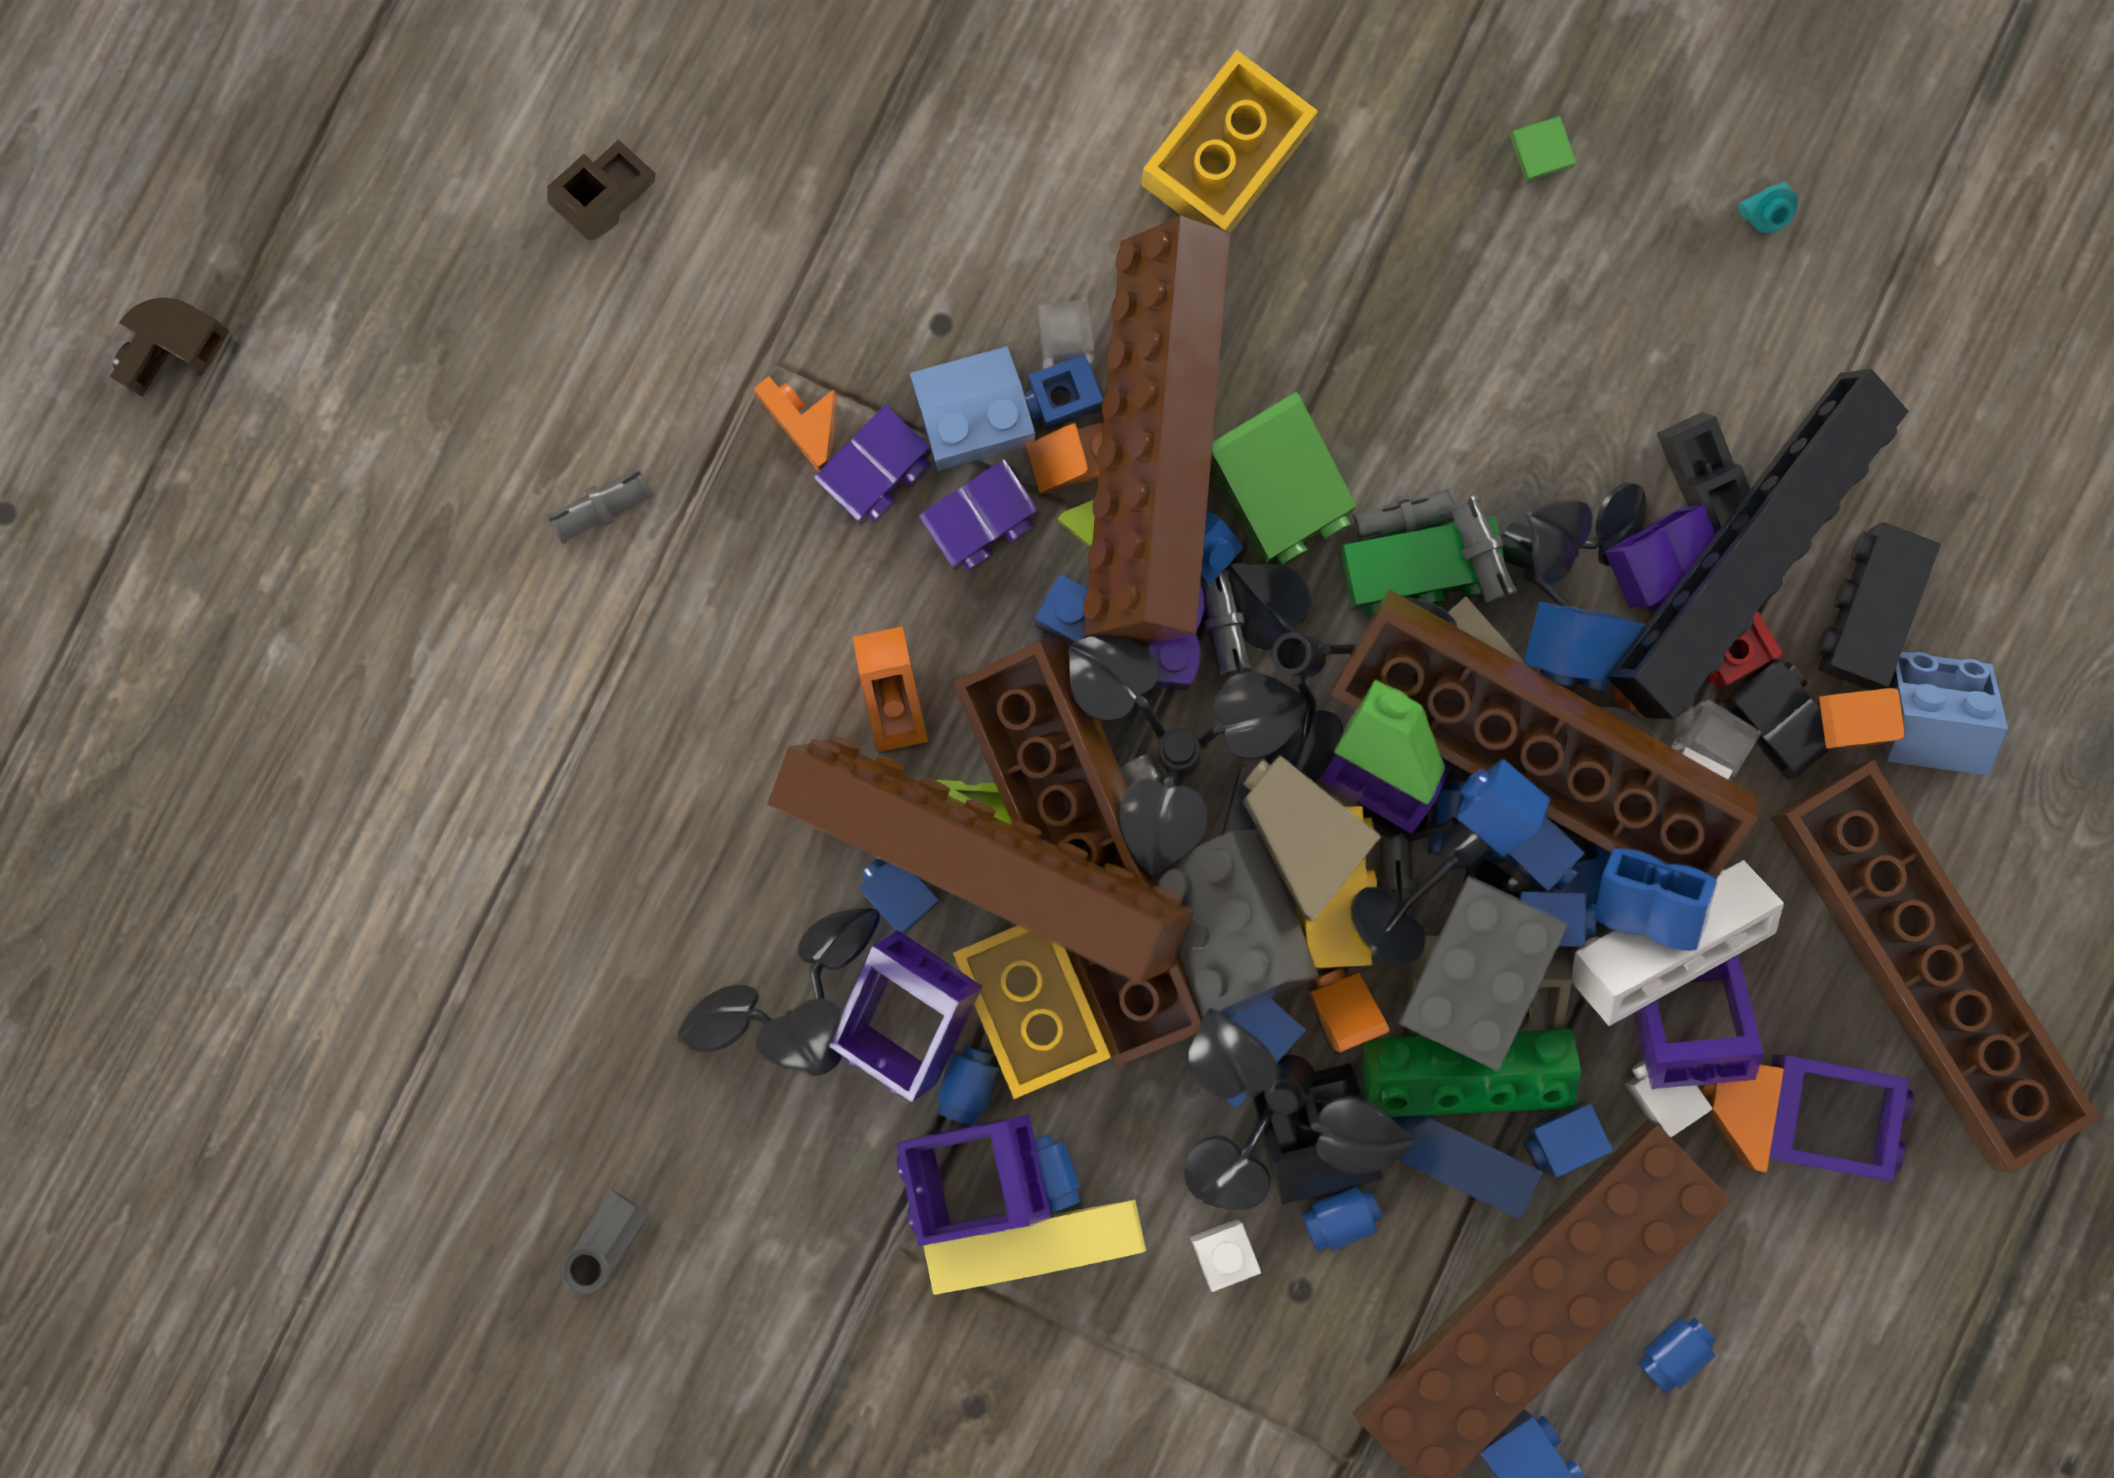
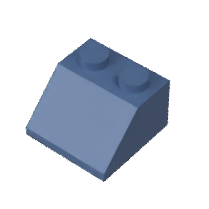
M1007 346L910 373L937 471L1020 449L1035 441V431L1023 389Z

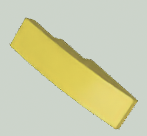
M1134 1199L1052 1214V1218L1028 1227L925 1245L923 1247L933 1295L1026 1278L1143 1253L1146 1251L1136 1201Z

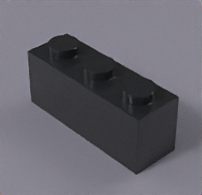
M1886 522L1872 527L1868 530V533L1863 531L1859 535L1851 555V559L1857 561L1851 579L1845 578L1834 600V607L1839 608L1833 627L1827 626L1817 646L1816 653L1822 656L1818 671L1868 690H1879L1889 687L1941 546L1940 543Z

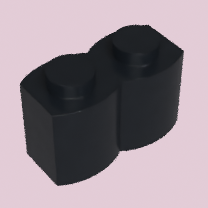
M1778 659L1764 664L1725 697L1722 703L1737 723L1755 740L1761 751L1778 771L1787 779L1800 776L1831 748H1826L1820 701L1816 704L1809 697L1804 689L1807 685L1805 677L1790 662L1782 664Z

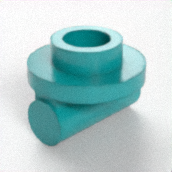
M1785 181L1770 186L1762 192L1738 203V209L1742 218L1745 221L1749 220L1762 233H1773L1784 228L1793 219L1798 208L1797 195Z

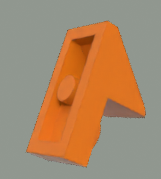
M768 376L753 388L758 400L816 470L820 472L831 460L837 408L835 391H830L801 415L799 410L805 405L795 391L786 382L778 387Z
M1104 422L1077 429L1076 423H1073L1026 445L1039 495L1098 479L1099 465L1097 455L1102 444Z
M1888 688L1819 697L1826 748H1866L1884 745L1883 742L1904 738L1905 732L1897 689Z

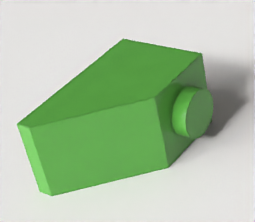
M1375 680L1348 722L1334 753L1428 805L1433 798L1445 766L1423 707L1409 699L1401 691L1391 689Z

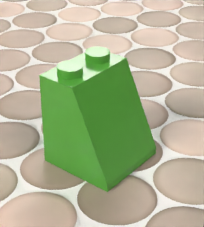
M1297 392L1212 442L1209 476L1264 564L1271 563L1277 559L1280 565H1286L1307 551L1303 543L1321 533L1324 540H1327L1351 524L1347 517L1352 514L1357 505Z

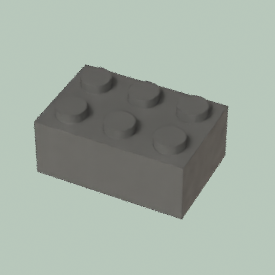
M1257 829L1230 831L1194 848L1187 856L1172 864L1160 875L1152 877L1155 886L1178 894L1182 898L1180 904L1194 910L1178 953L1202 1018H1204L1209 1008L1224 1015L1236 1013L1319 977L1286 885Z
M1468 875L1400 1017V1024L1499 1071L1568 924L1563 919Z

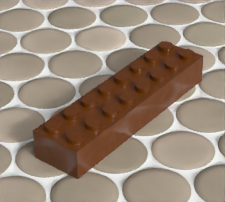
M1181 215L1120 241V249L1116 256L1118 273L1116 295L1111 307L1113 327L1111 346L1107 353V365L1109 367L1107 391L1102 404V414L1104 416L1102 444L1097 455L1099 476L1097 494L1093 502V514L1095 516L1093 540L1088 553V564L1090 566L1088 594L1083 605L1085 616L1084 636H1120L1133 640L1141 646L1196 634L1230 232Z
M1390 589L1387 591L1340 670L1331 692L1332 696L1357 709L1375 680L1391 689L1401 691L1409 699L1423 707L1441 757L1471 774H1474L1479 769L1487 772L1504 759L1550 798L1545 812L1547 817L1611 853L1613 849L1640 851L1655 857L1665 865L1692 867L1707 873L1717 880L1758 819L1757 795Z
M1064 637L1040 640L954 681L955 689L1011 822L1020 821L1034 826L1042 832L1041 839L1055 846H1058L1059 842H1063L1084 850L1088 853L1086 860L1102 868L1106 864L1121 867L1135 876L1134 883L1151 890L1155 886L1152 876L1145 872L1132 856L1121 829L1120 806L1128 787L1100 721L1083 712L1073 697L1070 687L1069 648ZM1065 948L1115 1067L1198 1033L1203 1018L1200 1015L1179 953H1177L1171 969L1138 983Z
M832 736L831 740L811 739L810 743L788 747L767 805L1138 983L1171 969L1194 914V910L1180 904L1182 898L1178 894L1157 886H1153L1151 890L1133 882L1135 876L1131 872L1115 865L1106 864L1102 868L1086 860L1088 853L1084 850L1063 842H1059L1058 846H1055L1041 839L1042 832L1034 826L1020 821H1012L1009 824L994 817L996 810L985 803L972 799H967L964 803L949 796L950 788L940 782L928 778H921L919 782L904 775L905 767L883 757H876L875 760L860 754L861 747L848 739Z
M1874 760L1853 766L1771 817L1992 1170L2013 1174L2100 1119V1116Z
M1644 1122L1353 1412V1415L1413 1478H1455L1732 1199L1658 1124Z

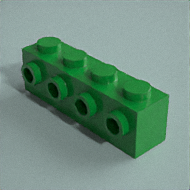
M1573 1029L1517 1031L1499 1071L1426 1036L1373 1038L1364 1042L1361 1078L1364 1100L1376 1105L1390 1117L1574 1108L1581 1068Z

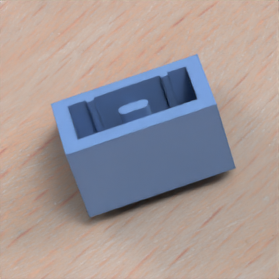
M1901 652L1890 685L1885 689L1894 688L1899 692L1905 735L1901 740L1883 742L1887 762L1989 776L2008 731L1993 664L1982 663L1974 659L1959 660L1931 656L1923 652Z

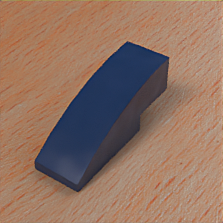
M1426 1115L1391 1117L1401 1128L1414 1135L1411 1147L1398 1159L1399 1161L1519 1220L1522 1219L1543 1172Z

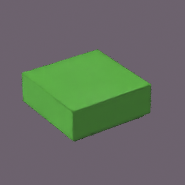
M1560 116L1514 130L1510 135L1525 182L1571 169L1576 164Z

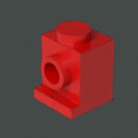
M1758 611L1753 616V624L1750 629L1735 640L1744 654L1741 659L1733 658L1728 649L1723 656L1724 661L1721 667L1713 675L1705 679L1708 683L1713 681L1717 689L1734 682L1783 654Z

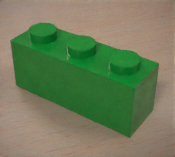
M1487 517L1494 537H1498L1496 517ZM1456 523L1344 544L1339 551V557L1350 611L1364 609L1365 617H1371L1389 589L1404 598L1420 599L1433 604L1445 602L1444 593L1464 590L1465 597L1467 598L1484 595L1471 561H1464L1461 552L1464 551L1465 546ZM1501 547V548H1500V552H1501L1502 557H1503V559H1504L1503 551H1502V547Z

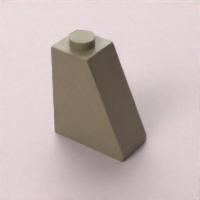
M1281 756L1272 765H1269L1262 759L1243 783L1244 786L1251 790L1243 802L1300 914L1309 922L1314 921L1381 836Z

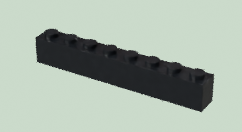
M1873 369L1840 372L1606 676L1645 718L1676 719L1690 708L1694 701V694L1705 679L1713 675L1721 667L1724 661L1723 656L1733 642L1750 629L1755 613L1765 600L1778 592L1783 583L1782 578L1793 563L1809 551L1812 545L1811 540L1822 525L1838 513L1841 507V500L1853 485L1860 482L1869 471L1868 465L1878 451L1895 438L1898 432L1897 426L1909 411Z

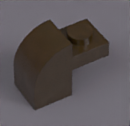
M618 139L594 162L585 154L580 156L547 186V202L587 240H593L604 235L619 223V214L655 182V172Z
M155 298L144 301L129 310L119 322L135 334L131 343L126 342L116 353L113 360L114 370L110 378L143 397L168 354L204 374L228 335L229 330L216 319L184 301L173 298Z

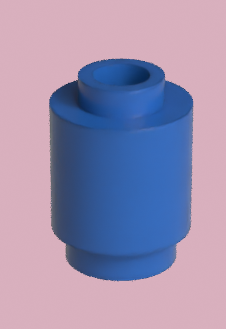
M965 1044L963 1052L952 1051L936 1098L941 1101L937 1111L938 1114L964 1124L977 1125L979 1116L986 1115L1001 1069L999 1065L992 1062L994 1053Z
M1051 1134L1036 1138L1035 1143L1050 1212L1053 1213L1080 1202L1081 1199L1077 1189L1081 1187L1065 1141L1054 1142Z
M1358 1186L1343 1189L1311 1203L1312 1209L1301 1213L1306 1230L1317 1252L1326 1248L1333 1252L1377 1233L1374 1222L1382 1219L1372 1192L1368 1190L1361 1193Z
M1679 1316L1643 1349L1646 1355L1637 1364L1667 1395L1675 1386L1680 1390L1716 1357L1710 1348L1716 1342V1339L1695 1317L1686 1323Z

